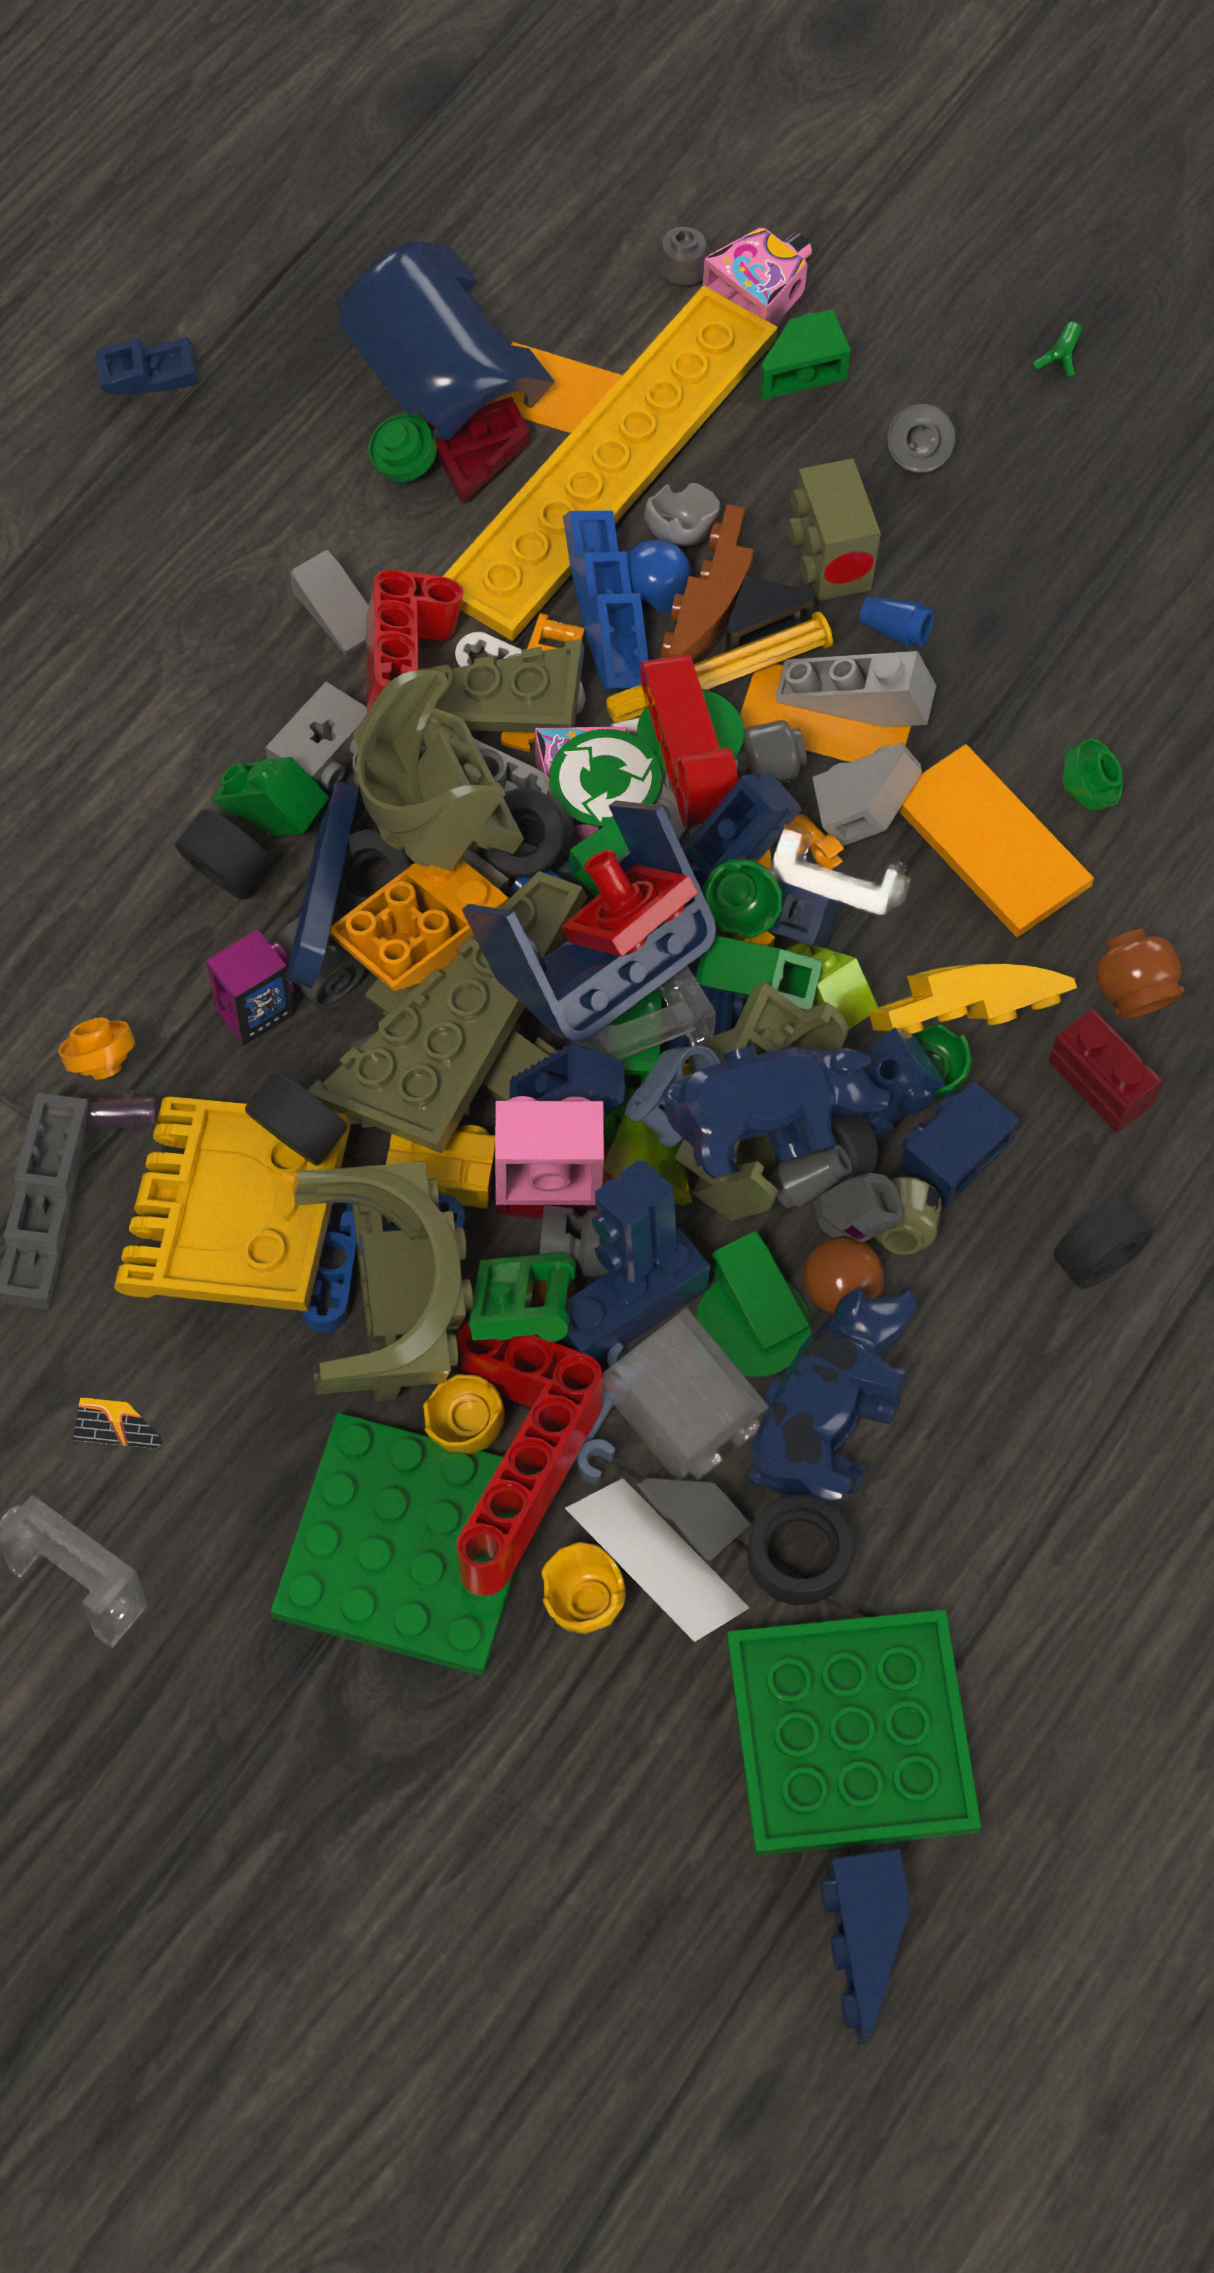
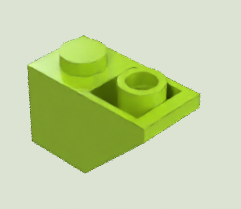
M798 943L786 949L793 953L823 961L812 1008L828 1002L843 1016L848 1029L869 1016L868 1011L878 1008L857 958L806 943Z

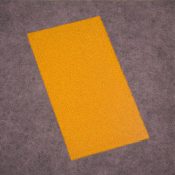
M512 342L511 345L529 348L555 383L532 408L527 407L523 403L524 393L517 391L497 397L486 405L512 397L523 419L572 433L623 375Z
M772 664L753 673L740 713L744 729L768 722L784 720L789 723L792 729H800L806 751L848 762L869 756L884 746H895L900 743L906 745L911 726L881 727L777 703L775 696L783 665Z

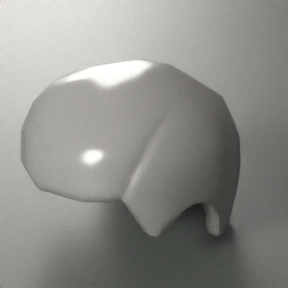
M690 483L680 493L672 492L667 484L655 496L648 498L644 518L648 528L659 540L670 541L678 547H692L704 542L711 534L713 523L716 522L719 514L720 501L712 491L696 483Z

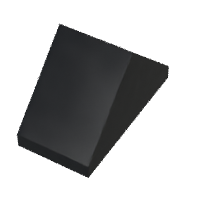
M746 575L727 627L725 652L812 619L815 604L814 596L809 591Z

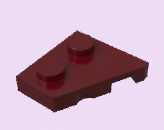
M512 397L480 408L461 426L450 440L436 437L438 448L436 455L461 503L468 501L530 442V430ZM428 424L432 431L436 428L433 424Z

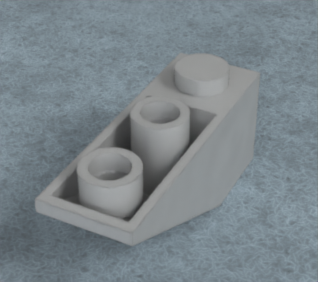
M918 651L788 659L784 662L775 699L777 703L881 727L927 725L936 684Z

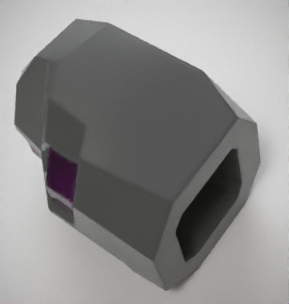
M867 1173L847 1179L822 1193L814 1201L818 1227L832 1238L851 1237L860 1242H865L887 1230L893 1229L901 1223L904 1213L896 1186L885 1175Z

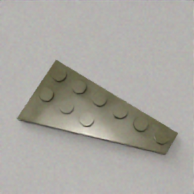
M538 871L499 909L515 912L527 938L536 944L544 958L560 946L566 936L560 926L580 911L587 899V895L582 886ZM470 936L457 948L459 954L443 970L435 969L378 1022L379 1030L358 1050L352 1047L339 1059L342 1065L323 1083L318 1079L307 1091L336 1112L347 1113L351 1118L442 1154L525 1006L496 980L476 938L473 939Z

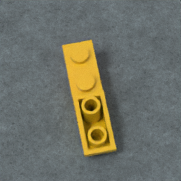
M1012 964L954 965L907 976L912 996L872 1009L868 1013L873 1030L891 1031L896 1027L909 1034H913L923 1030L922 1021L936 1016L939 1022L967 1015L969 1019H987L988 1025H996L1017 1018L1016 1009L1031 1005L1032 1010L1056 1005L1061 1002L1059 994L1076 989L1077 986L1075 979L1032 966Z

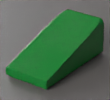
M757 1231L737 1239L712 1254L711 1272L764 1353L809 1329L810 1326Z

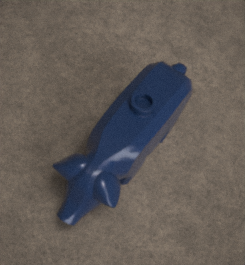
M748 1046L725 1053V1063L706 1067L686 1075L677 1082L667 1086L663 1092L665 1113L670 1125L694 1148L693 1154L697 1167L702 1166L703 1170L712 1179L739 1172L733 1160L737 1158L734 1144L739 1139L754 1138L767 1134L780 1162L837 1145L831 1132V1113L840 1116L876 1113L884 1110L890 1100L889 1090L879 1089L874 1085L863 1069L870 1065L871 1057L849 1048H839L831 1051L790 1047L757 1055L755 1046Z

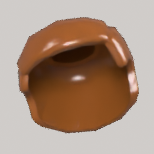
M849 1236L828 1239L817 1246L805 1262L804 1288L816 1307L833 1314L838 1301L856 1288L861 1289L865 1297H878L882 1294L884 1273L881 1260L868 1244Z

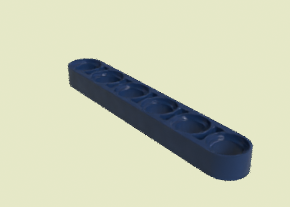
M336 779L332 783L328 793L329 799L326 801L322 811L286 975L287 981L310 989L317 979L326 951L349 840L348 836L350 835L359 791L358 787Z

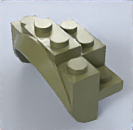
M415 670L394 678L386 685L353 733V737L359 747L356 761L358 778L356 780L360 787L365 807L377 824L381 838L395 849H405L407 856L421 866L434 865L452 871L466 850L477 853L480 847L488 850L496 848L514 854L524 838L503 798L505 792L501 784L495 782L464 719L434 708L449 684L445 674L436 670ZM421 742H423L427 750L419 760Z
M764 982L753 986L735 1028L712 1036L707 1048L716 1054L720 1064L726 1062L724 1058L725 1053L748 1046H755L757 1055L790 1047L833 1051L834 1049L842 1048L849 1029L843 1016L828 1002L803 1011ZM767 1134L754 1138L739 1139L734 1144L737 1158L733 1159L739 1172L712 1179L703 1170L702 1166L697 1167L693 1154L694 1148L683 1139L675 1159L699 1175L692 1194L730 1221L768 1211L774 1203L778 1190L771 1184L770 1173L777 1168L775 1151Z

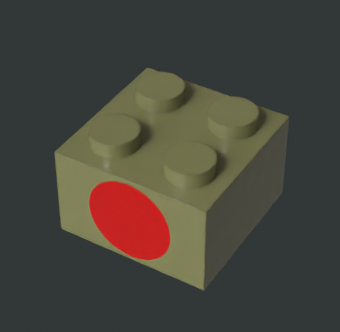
M854 458L799 469L797 487L791 490L790 493L793 518L787 520V532L792 547H799L801 553L800 570L804 583L812 584L817 601L870 591L872 589L881 533Z

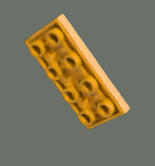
M967 744L923 772L898 810L1017 938L1092 887L1094 877Z

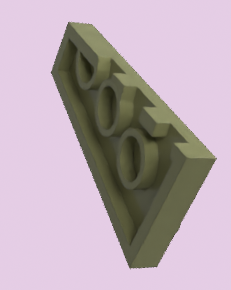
M582 639L565 642V647L542 651V647L521 650V656L494 660L493 656L474 659V664L451 669L446 664L419 670H436L445 674L449 684L434 708L462 717L469 730L535 732V728H571L575 726L585 648Z

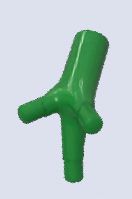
M1068 322L1055 345L1043 357L1033 362L1034 368L1038 370L1051 362L1059 361L1063 364L1066 376L1069 378L1073 377L1075 370L1072 363V352L1082 333V327L1076 322Z

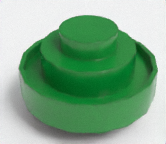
M404 413L395 415L382 422L372 434L368 446L369 458L380 475L389 481L401 483L411 481L424 474L434 462L438 450L437 438L426 421L417 415L411 414L409 416Z
M1091 738L1071 746L1065 755L1063 785L1067 793L1090 811L1098 812L1117 804L1122 796L1123 781L1122 769L1116 756L1102 742Z

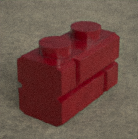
M1095 1009L1090 1010L1056 1036L1053 1045L1054 1049L1051 1051L1049 1058L1050 1064L1116 1133L1120 1132L1154 1105L1163 1080L1149 1066L1142 1064L1143 1059Z

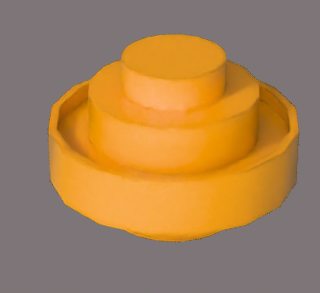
M103 1017L94 1018L73 1028L70 1031V1037L60 1045L58 1053L66 1071L80 1072L81 1075L85 1076L92 1075L94 1079L100 1080L111 1077L121 1070V1063L126 1060L127 1053L133 1049L135 1039L127 1022L120 1020L108 1021L107 1018Z

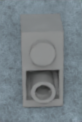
M900 743L895 746L881 747L873 754L850 763L836 764L829 771L813 776L822 827L829 835H833L842 846L886 831L921 775V764L906 746Z

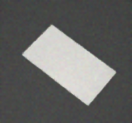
M623 1478L565 1508L694 1642L750 1608Z

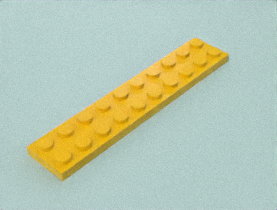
M703 285L443 575V577L451 578L458 582L463 588L464 595L460 610L513 642L572 574L563 516L569 511L613 510L616 524L777 340L778 327Z

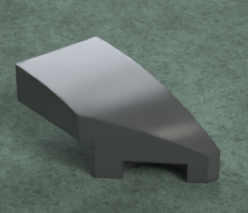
M644 1478L636 1484L665 1520L672 1519L705 1561L716 1557L751 1525L715 1483Z

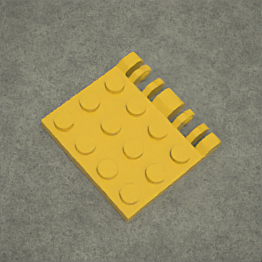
M180 1097L163 1098L157 1117L160 1124L155 1126L153 1139L156 1140L155 1142L165 1146L183 1148L185 1152L184 1154L153 1152L147 1156L145 1165L148 1171L152 1172L143 1174L134 1206L135 1212L141 1216L131 1218L129 1232L136 1235V1237L162 1241L161 1247L126 1246L121 1257L124 1264L118 1268L114 1289L124 1295L150 1298L155 1295L308 1311L333 1203L295 1206L293 1184L297 1170L341 1168L351 1126L347 1113H336L347 1123L348 1128L323 1162L315 1166L253 1120L245 1112L247 1104Z

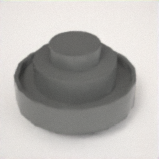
M928 403L913 404L901 410L891 422L887 434L888 448L894 460L904 469L916 473L931 472L942 466L952 455L956 443L955 426L950 416L940 407Z

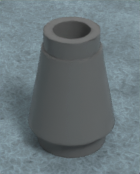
M836 1145L832 1148L779 1162L778 1168L771 1171L770 1180L771 1184L778 1190L777 1198L785 1207L792 1208L797 1205L800 1208H804L845 1176L851 1174L852 1164L846 1151L840 1145Z

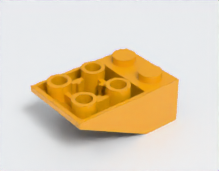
M461 858L452 871L434 865L426 867L414 863L330 927L329 936L395 992L421 983L435 969L443 970L459 954L457 948L467 938L471 936L475 939L462 912V908L468 904L499 909L509 898Z

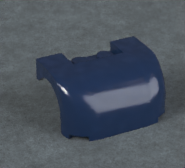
M416 241L401 245L375 261L358 276L335 303L343 312V315L337 321L346 335L406 413L410 416L416 410L427 421L436 426L432 431L435 437L450 440L461 426L480 408L507 393L523 392V403L527 407L532 408L555 383L553 378L529 348L509 345V341L504 334L491 326L482 314L483 308L472 295L468 294L478 281L455 251L449 247Z

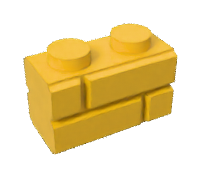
M476 1125L460 1126L458 1130H455L441 1154L391 1134L386 1165L425 1162L427 1179H436L438 1194L454 1197L463 1206L488 1209L495 1173V1135H489L486 1129Z

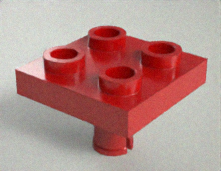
M604 850L592 856L584 865V870L590 875L600 894L560 927L570 943L622 957L640 949L647 941L646 936L660 924L678 917L685 908L684 904L694 897L698 891L687 875L637 864L624 872L616 859L614 851Z

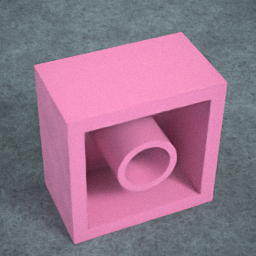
M526 1096L514 1097L508 1101H496V1205H596L595 1191L602 1187L603 1101H590L587 1098L577 1096L568 1097L562 1101H537Z

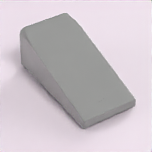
M329 550L323 551L294 568L290 572L292 592L345 656L366 644V618L369 605Z

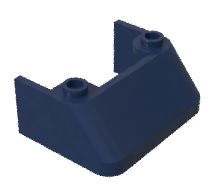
M617 800L608 805L628 848V851L616 858L624 872L637 864L687 875L698 891L694 897L684 904L685 908L678 917L660 924L646 936V943L637 951L621 957L576 945L568 940L543 958L536 944L527 938L514 911L468 904L462 908V912L496 980L560 1038L573 1041L589 1039L705 953L713 943L716 932L715 920L663 805Z

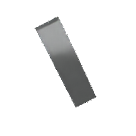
M36 1092L13 1179L16 1192L4 1234L6 1250L0 1269V1303L49 1310L72 1207L88 1112V1099Z

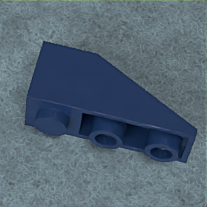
M900 1849L832 1859L827 1871L828 1877L820 1878L825 1913L834 1912L838 1930L837 1935L830 1936L834 1967L836 1971L845 1970L849 1991L848 1993H841L843 2019L846 2029L855 2028L858 2044L867 2043L873 2032L911 1907Z

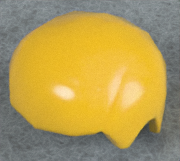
M456 1374L446 1379L445 1383L437 1385L428 1400L423 1404L425 1432L436 1444L449 1453L471 1455L489 1448L499 1437L504 1425L505 1410L499 1391L495 1385L478 1375Z
M577 1542L559 1548L542 1569L541 1574L544 1582L543 1603L549 1616L554 1618L555 1622L568 1632L588 1634L609 1626L624 1606L626 1590L623 1574L617 1562L600 1545Z

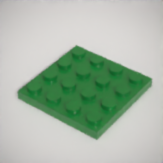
M337 1413L271 1609L272 1619L483 1677L515 1570L508 1583L497 1593L486 1596L473 1594L461 1582L456 1544L459 1535L503 1457L482 1451L471 1455L449 1453L430 1437ZM532 1470L527 1471L523 1474L532 1475L537 1474L540 1471ZM507 1513L499 1517L512 1518L516 1516V1514ZM480 1557L474 1560V1562H488L493 1558Z
M946 1610L727 1631L726 1644L754 1857L979 1833L981 1823Z

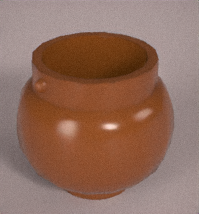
M1137 929L1121 934L1106 943L1109 951L1098 960L1096 980L1104 998L1113 1006H1117L1115 1014L1120 1015L1122 1020L1150 1014L1177 1002L1183 997L1184 987L1178 984L1182 977L1180 958L1175 948L1165 938L1159 935L1147 936L1144 929Z

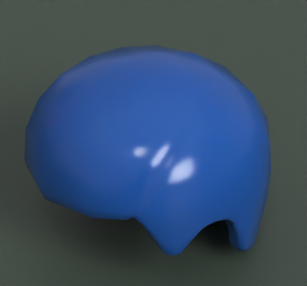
M666 540L642 541L634 545L627 553L632 593H640L641 602L651 604L659 613H666L672 610L676 593L684 595L689 576L694 577L687 556L676 544Z

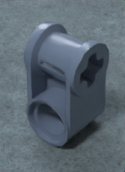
M705 1046L679 1047L664 1051L658 1057L656 1064L644 1083L636 1090L626 1106V1116L632 1121H642L657 1133L658 1141L664 1147L674 1146L682 1137L672 1128L667 1119L663 1092L667 1086L685 1076L684 1064L686 1060L690 1063L692 1073L720 1064L716 1054Z

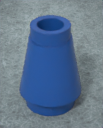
M868 596L862 605L859 621L861 624L867 625L907 648H910L912 645L922 647L929 637L934 613L933 610L925 608L923 602Z

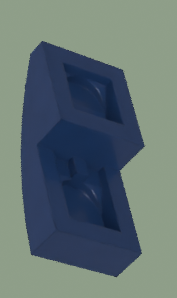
M189 337L146 349L140 339L135 338L96 350L100 387L105 392H156L199 383L194 347Z

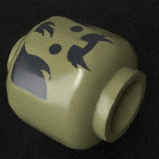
M909 1176L890 1179L897 1188L904 1213L900 1224L875 1236V1238L893 1253L900 1255L914 1254L932 1245L938 1234L942 1210L941 1197L934 1187L916 1177Z

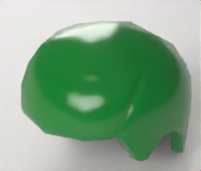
M733 858L719 863L710 871L702 887V893L713 915L715 924L721 931L753 938L772 928L782 911V891L774 875L764 865L754 860Z
M942 1024L923 1027V1030L911 1034L915 1036L946 1084L934 1093L935 1098L933 1101L943 1100L950 1092L960 1090L965 1085L972 1067L971 1053L965 1036L952 1032Z

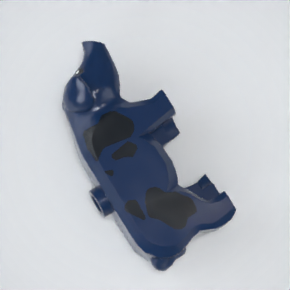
M907 1287L899 1294L890 1297H865L859 1288L844 1295L838 1301L833 1315L802 1344L784 1379L776 1376L772 1380L764 1399V1405L769 1408L756 1431L751 1447L753 1464L749 1469L748 1476L753 1485L766 1486L773 1492L786 1495L808 1492L815 1500L825 1504L827 1502L842 1501L845 1494H855L867 1467L852 1465L851 1461L841 1457L836 1450L849 1438L858 1417L890 1424L900 1406L901 1395H898L905 1381L906 1371L890 1367L878 1356L899 1340L917 1311L916 1301Z

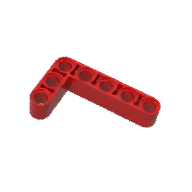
M468 1321L462 1325L456 1337L461 1374L478 1375L495 1385L502 1397L531 1407L530 1412L459 1535L456 1544L462 1584L471 1593L486 1596L497 1593L508 1583L602 1412L604 1405L601 1366L596 1359L587 1354L551 1341H546L535 1335L517 1336L507 1340L486 1339L473 1341ZM534 1369L535 1371L526 1372L525 1370ZM583 1387L585 1389L574 1390L573 1388ZM556 1428H558V1429H563V1430L558 1431V1432H550V1431H549L550 1429H556ZM532 1470L540 1471L539 1473L532 1475L523 1474L527 1471ZM507 1513L516 1514V1516L512 1518L499 1517ZM480 1557L493 1558L488 1562H474V1560Z

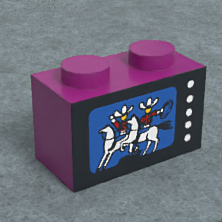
M258 929L206 960L215 1010L243 1046L294 1015L291 999L294 987L292 982L286 980L290 960L276 941L269 944Z

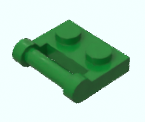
M559 1252L480 1260L473 1307L471 1308L469 1320L473 1341L486 1339L507 1340L512 1337L537 1334L546 1341L555 1342L563 1339L568 1333L569 1316L565 1308L568 1286L575 1279V1260L570 1255ZM546 1280L547 1289L544 1307L530 1308L534 1281Z

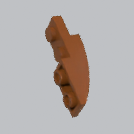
M726 505L722 523H713L708 548L715 551L713 560L704 559L700 578L689 576L684 595L676 593L672 606L671 621L677 622L674 633L667 631L665 633L661 658L689 653L693 664L703 661L726 634L746 575L751 576L754 549L740 546L745 508Z

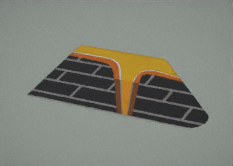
M80 1398L73 1440L154 1449L161 1446V1438L129 1403Z

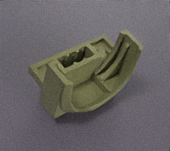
M425 1162L338 1169L297 1170L293 1184L295 1206L321 1203L352 1204L369 1348L368 1354L319 1363V1372L313 1376L315 1395L373 1390L375 1402L396 1400L401 1387L445 1383L451 1371V1366H455L458 1363L456 1334L460 1326L466 1322V1312L471 1311L473 1307V1297L470 1280H461L460 1260H465L466 1258L463 1228H455L453 1211L440 1212L438 1209L439 1201L436 1179H427ZM390 1220L401 1229L399 1231L383 1232L384 1229H390Z

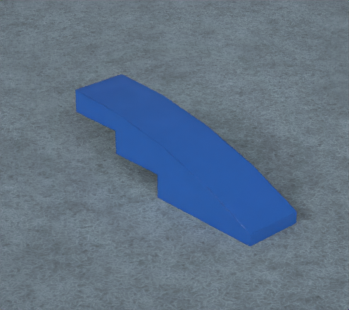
M613 510L569 511L563 516L566 541L578 605L590 650L604 691L628 690L641 685L639 664L640 662L648 661L641 597L640 593H632L627 552H618Z

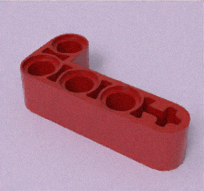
M384 570L375 576L366 618L367 712L389 682L404 673L418 670V638L443 641L450 639L454 635L464 595L463 588L458 582L443 576L400 570Z
M689 653L640 662L639 674L643 695L667 770L680 819L684 827L703 824L738 782L732 751L729 747L719 748L696 670Z

